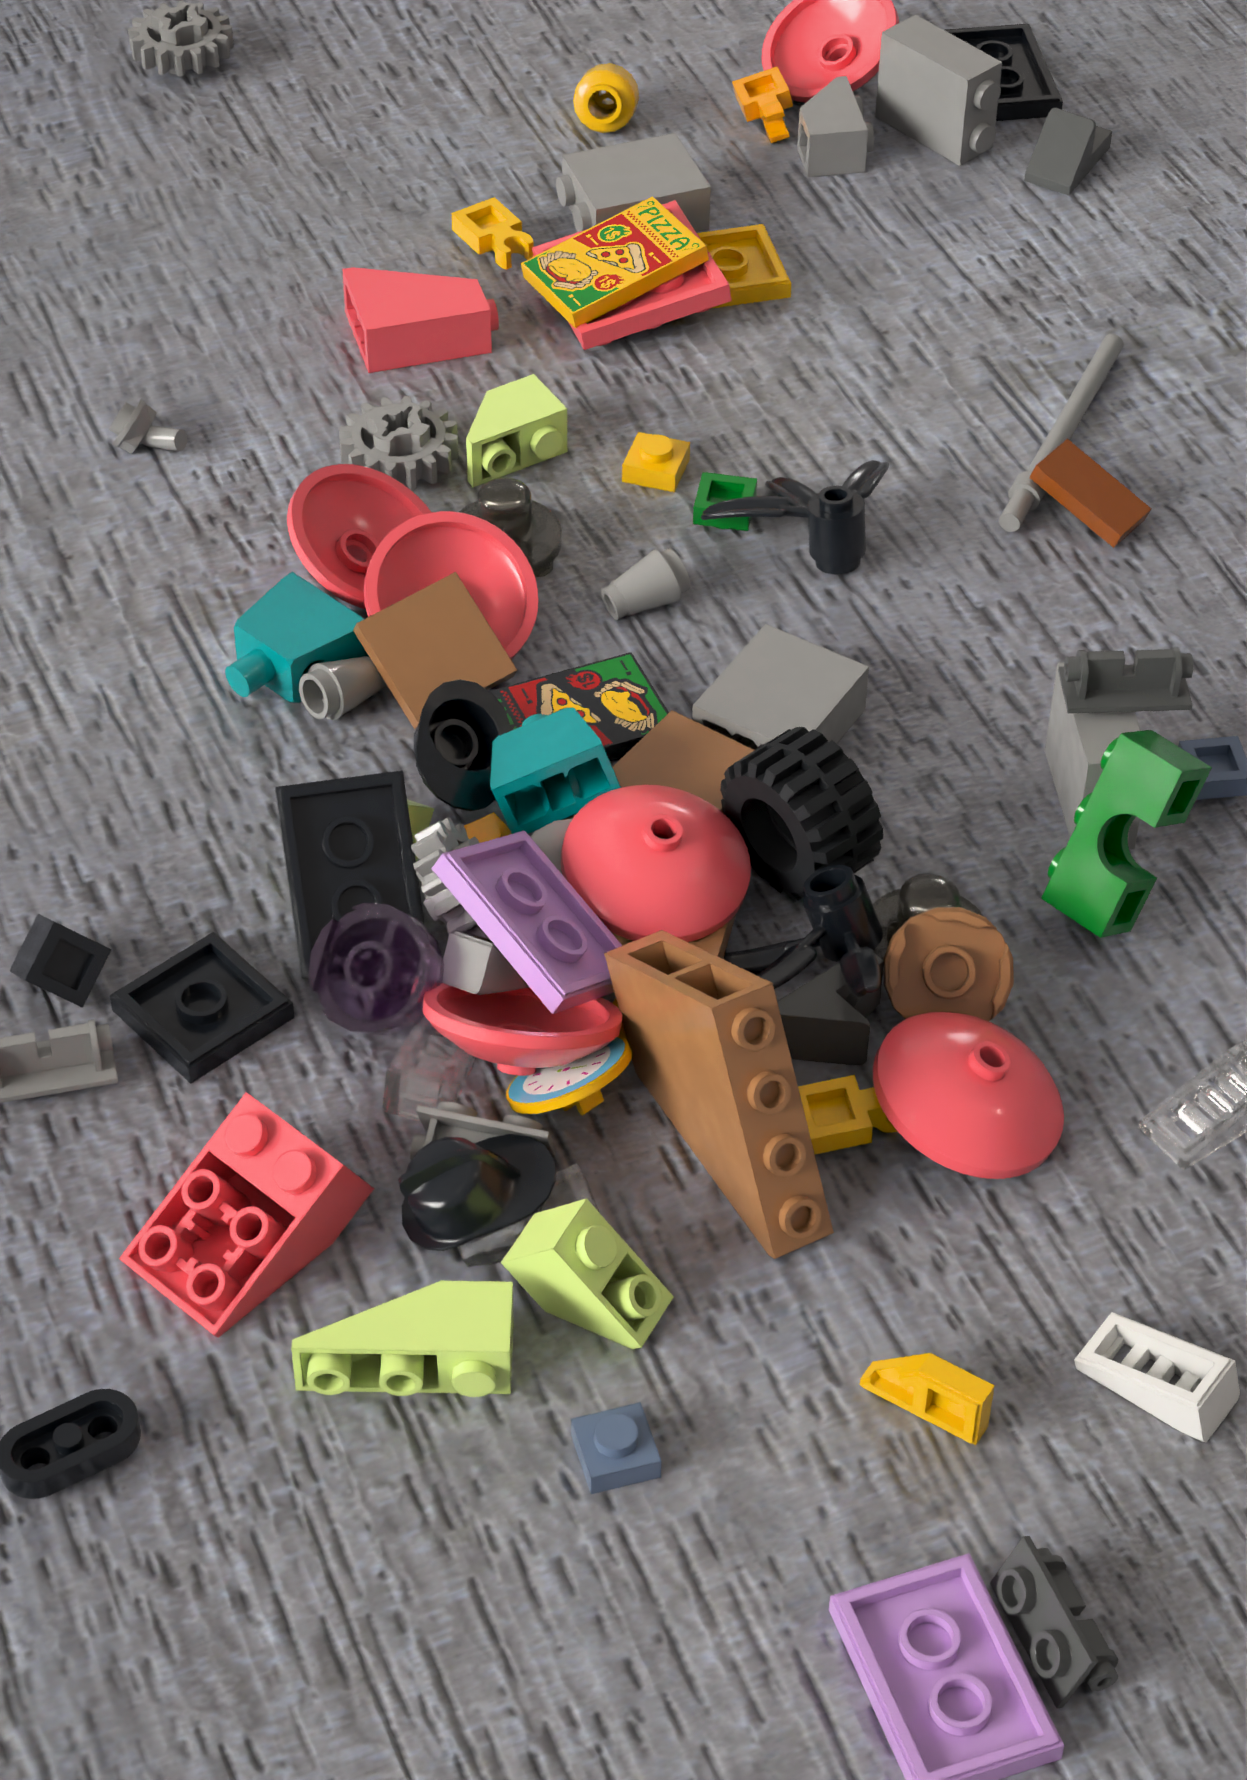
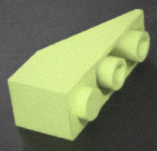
M441 1280L292 1339L291 1351L296 1391H315L325 1395H335L345 1391L387 1392L396 1396H408L415 1393H459L467 1397H482L488 1394H511L514 1328L513 1282Z

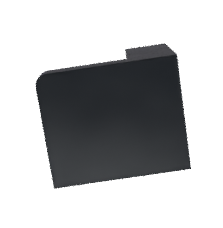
M37 914L11 966L10 972L83 1008L112 949Z

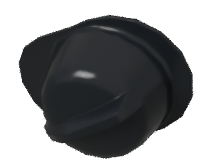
M459 679L444 682L429 694L422 708L420 721L414 732L416 767L423 783L435 797L453 808L475 811L488 807L496 800L490 787L492 742L499 735L510 731V723L504 707L492 692L478 683Z
M506 1134L476 1143L460 1137H443L431 1141L417 1152L409 1163L406 1173L398 1179L400 1191L405 1197L402 1204V1225L411 1241L426 1250L445 1251L463 1245L475 1238L514 1225L533 1215L547 1201L556 1182V1162L545 1145L528 1136Z

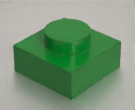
M702 472L693 507V524L712 526L719 529L748 531L751 517L702 520L701 515L710 505L736 498L757 496V478Z

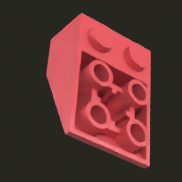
M246 1092L119 1259L210 1333L219 1338L330 1247L374 1188Z

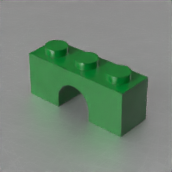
M1153 730L1121 733L1119 737L1109 744L1101 759L1100 766L1103 771L1094 790L1082 800L1075 812L1074 823L1076 827L1067 846L1056 854L1048 869L1050 881L1041 899L1100 938L1131 932L1157 880L1156 876L1136 863L1129 851L1128 832L1132 822L1138 817L1154 828L1185 823L1212 769L1211 766Z

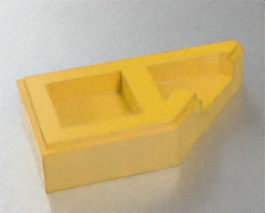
M932 1353L872 1361L860 1378L862 1388L971 1444L977 1445L988 1428L995 1385Z

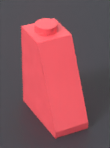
M355 267L342 269L345 313L368 373L492 353L491 331L498 330L499 328L498 312L494 299H486L478 279Z

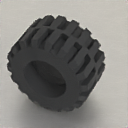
M805 727L788 729L735 762L724 772L725 779L721 781L720 788L723 796L721 804L724 814L732 821L742 835L748 848L750 863L753 869L761 878L767 880L770 886L780 893L784 892L789 898L795 900L804 898L805 881L822 868L832 865H846L852 869L853 873H856L874 861L873 858L879 855L882 848L880 841L883 839V827L879 821L881 814L878 804L873 798V792L851 758L849 759L844 754L842 748L833 740L829 742L822 733L814 729L809 732Z

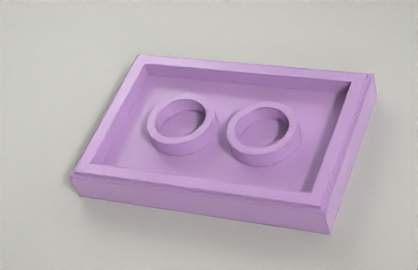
M526 831L442 853L431 869L552 1014L614 993L604 953L621 947L622 944Z
M970 1553L830 1596L829 1612L905 1780H999L1062 1759L1063 1741Z

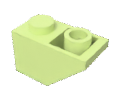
M535 374L486 391L466 437L467 482L472 487H476L568 452L567 408Z
M587 1198L534 1213L501 1261V1264L545 1312L630 1349L643 1347L674 1298Z

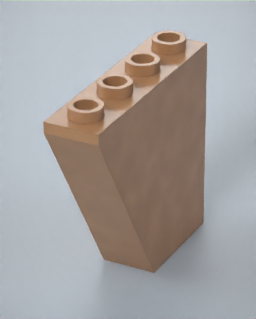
M663 930L604 953L618 1008L623 1015L622 1023L626 1039L632 1050L635 1073L770 1257L777 1259L833 1234L834 1231L773 983Z

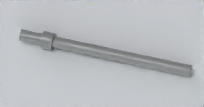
M1108 334L1105 336L1028 470L1020 473L1009 489V502L999 518V524L1005 531H1017L1028 512L1035 510L1042 501L1046 491L1029 477L1039 462L1066 439H1071L1124 346L1123 340L1118 335Z

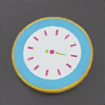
M618 1036L603 1049L569 1064L537 1068L536 1073L532 1075H517L507 1088L506 1099L511 1109L521 1114L544 1113L559 1108L567 1111L576 1105L578 1112L583 1116L604 1102L600 1089L612 1082L626 1069L632 1059V1050L628 1041Z

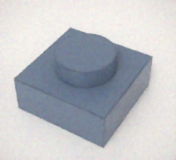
M1238 736L1179 741L1178 747L1212 767L1196 800L1247 795V758Z
M641 1402L571 1419V1437L590 1494L661 1478L662 1461Z

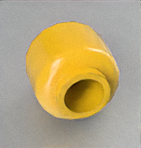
M611 63L598 64L589 69L577 84L573 97L574 109L580 121L589 129L600 133L615 132L626 126L634 115L639 101V90L632 74L622 66Z

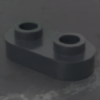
M97 1389L14 1426L0 1440V1476L4 1486L11 1493L22 1498H44L125 1460L135 1451L141 1437L138 1411L135 1403L130 1397L120 1391ZM103 1432L113 1433L101 1440L94 1438ZM40 1463L46 1464V1466L42 1468L28 1470V1468L32 1465Z

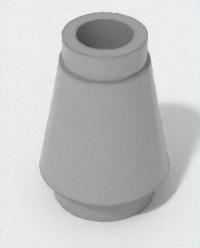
M668 548L662 552L654 549L612 581L610 585L602 588L601 596L608 612L615 620H618L624 616H630L680 601L681 593L690 589V579L681 559L672 549Z
M369 656L313 664L308 673L304 674L299 681V693L306 710L317 719L326 717L330 720H337L379 692L380 689L387 687V684Z

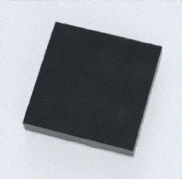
M214 932L110 995L112 1011L190 1084L295 1018L293 1002Z

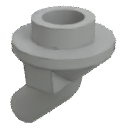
M140 399L135 407L125 402L109 427V430L117 435L112 445L131 454L139 443L153 448L182 451L187 444V434L182 429L151 425L157 412L142 399Z

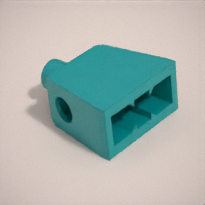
M290 572L237 619L234 625L237 661L226 667V679L231 688L242 697L249 696L265 685L288 702L300 703L302 700L299 693V681L304 674L308 673L313 664L369 656L353 631L356 623L364 620V618L296 573Z
M564 708L550 715H531L524 720L521 727L499 735L492 742L490 787L512 834L526 831L529 834L554 821L568 818L577 814L582 807L599 795L621 788L600 738L575 708Z

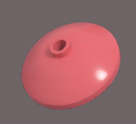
M793 0L776 17L766 34L762 48L763 70L778 66L789 88L791 99L797 102L806 103L836 77L847 76L854 92L879 72L881 35L883 31L899 23L897 10L892 0Z
M337 464L320 468L309 474L301 482L288 506L287 526L295 552L312 577L334 596L366 610L364 581L368 565L376 548L395 527L408 519L430 513L431 511L413 491L393 477L360 465Z
M453 511L430 512L418 515L391 530L376 548L367 568L364 581V602L368 617L456 572L512 660L524 646L533 630L539 600L536 578L532 567L515 541L497 526L484 519Z
M661 785L626 786L608 791L594 798L582 807L570 822L561 850L562 875L610 932L633 941L661 930L686 942H692L716 932L729 922L740 909L747 894L751 877L748 848L732 821L706 800L681 789Z
M444 983L436 984L425 992L422 1008L424 1016L434 1029L466 1053L482 1060L497 1063V1069L503 1073L519 1076L535 1074L537 1068L566 1065L603 1049L619 1036L623 1017L622 1012L619 1011L617 1006L602 997L552 1014L531 988L478 995Z
M929 1012L918 1014L901 1021L893 1027L877 1050L873 1063V1084L883 1112L908 1143L926 1157L946 1168L969 1176L986 1179H1006L1021 1176L1033 1171L1044 1163L1061 1138L1064 1125V1109L1059 1091L1050 1073L1038 1056L1026 1044L994 1023L961 1013Z

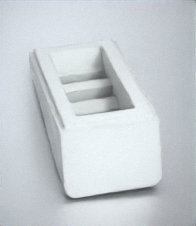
M1113 1312L1110 1313L1074 1359L1076 1369L1178 1431L1205 1443L1211 1438L1237 1403L1240 1395L1235 1360ZM1124 1344L1132 1348L1121 1363L1112 1360ZM1149 1359L1155 1361L1146 1374L1140 1372ZM1177 1374L1181 1378L1175 1385L1170 1384V1380Z

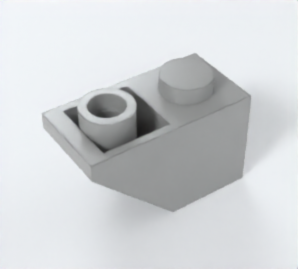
M847 76L836 77L800 107L797 151L807 178L865 172L867 152H872L874 149L873 126L871 122H865L861 96L854 95Z

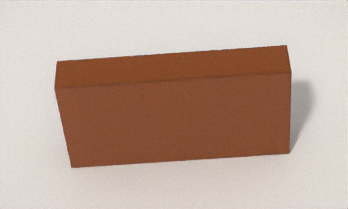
M1066 439L1039 462L1029 477L1113 548L1145 521L1152 509L1069 439Z

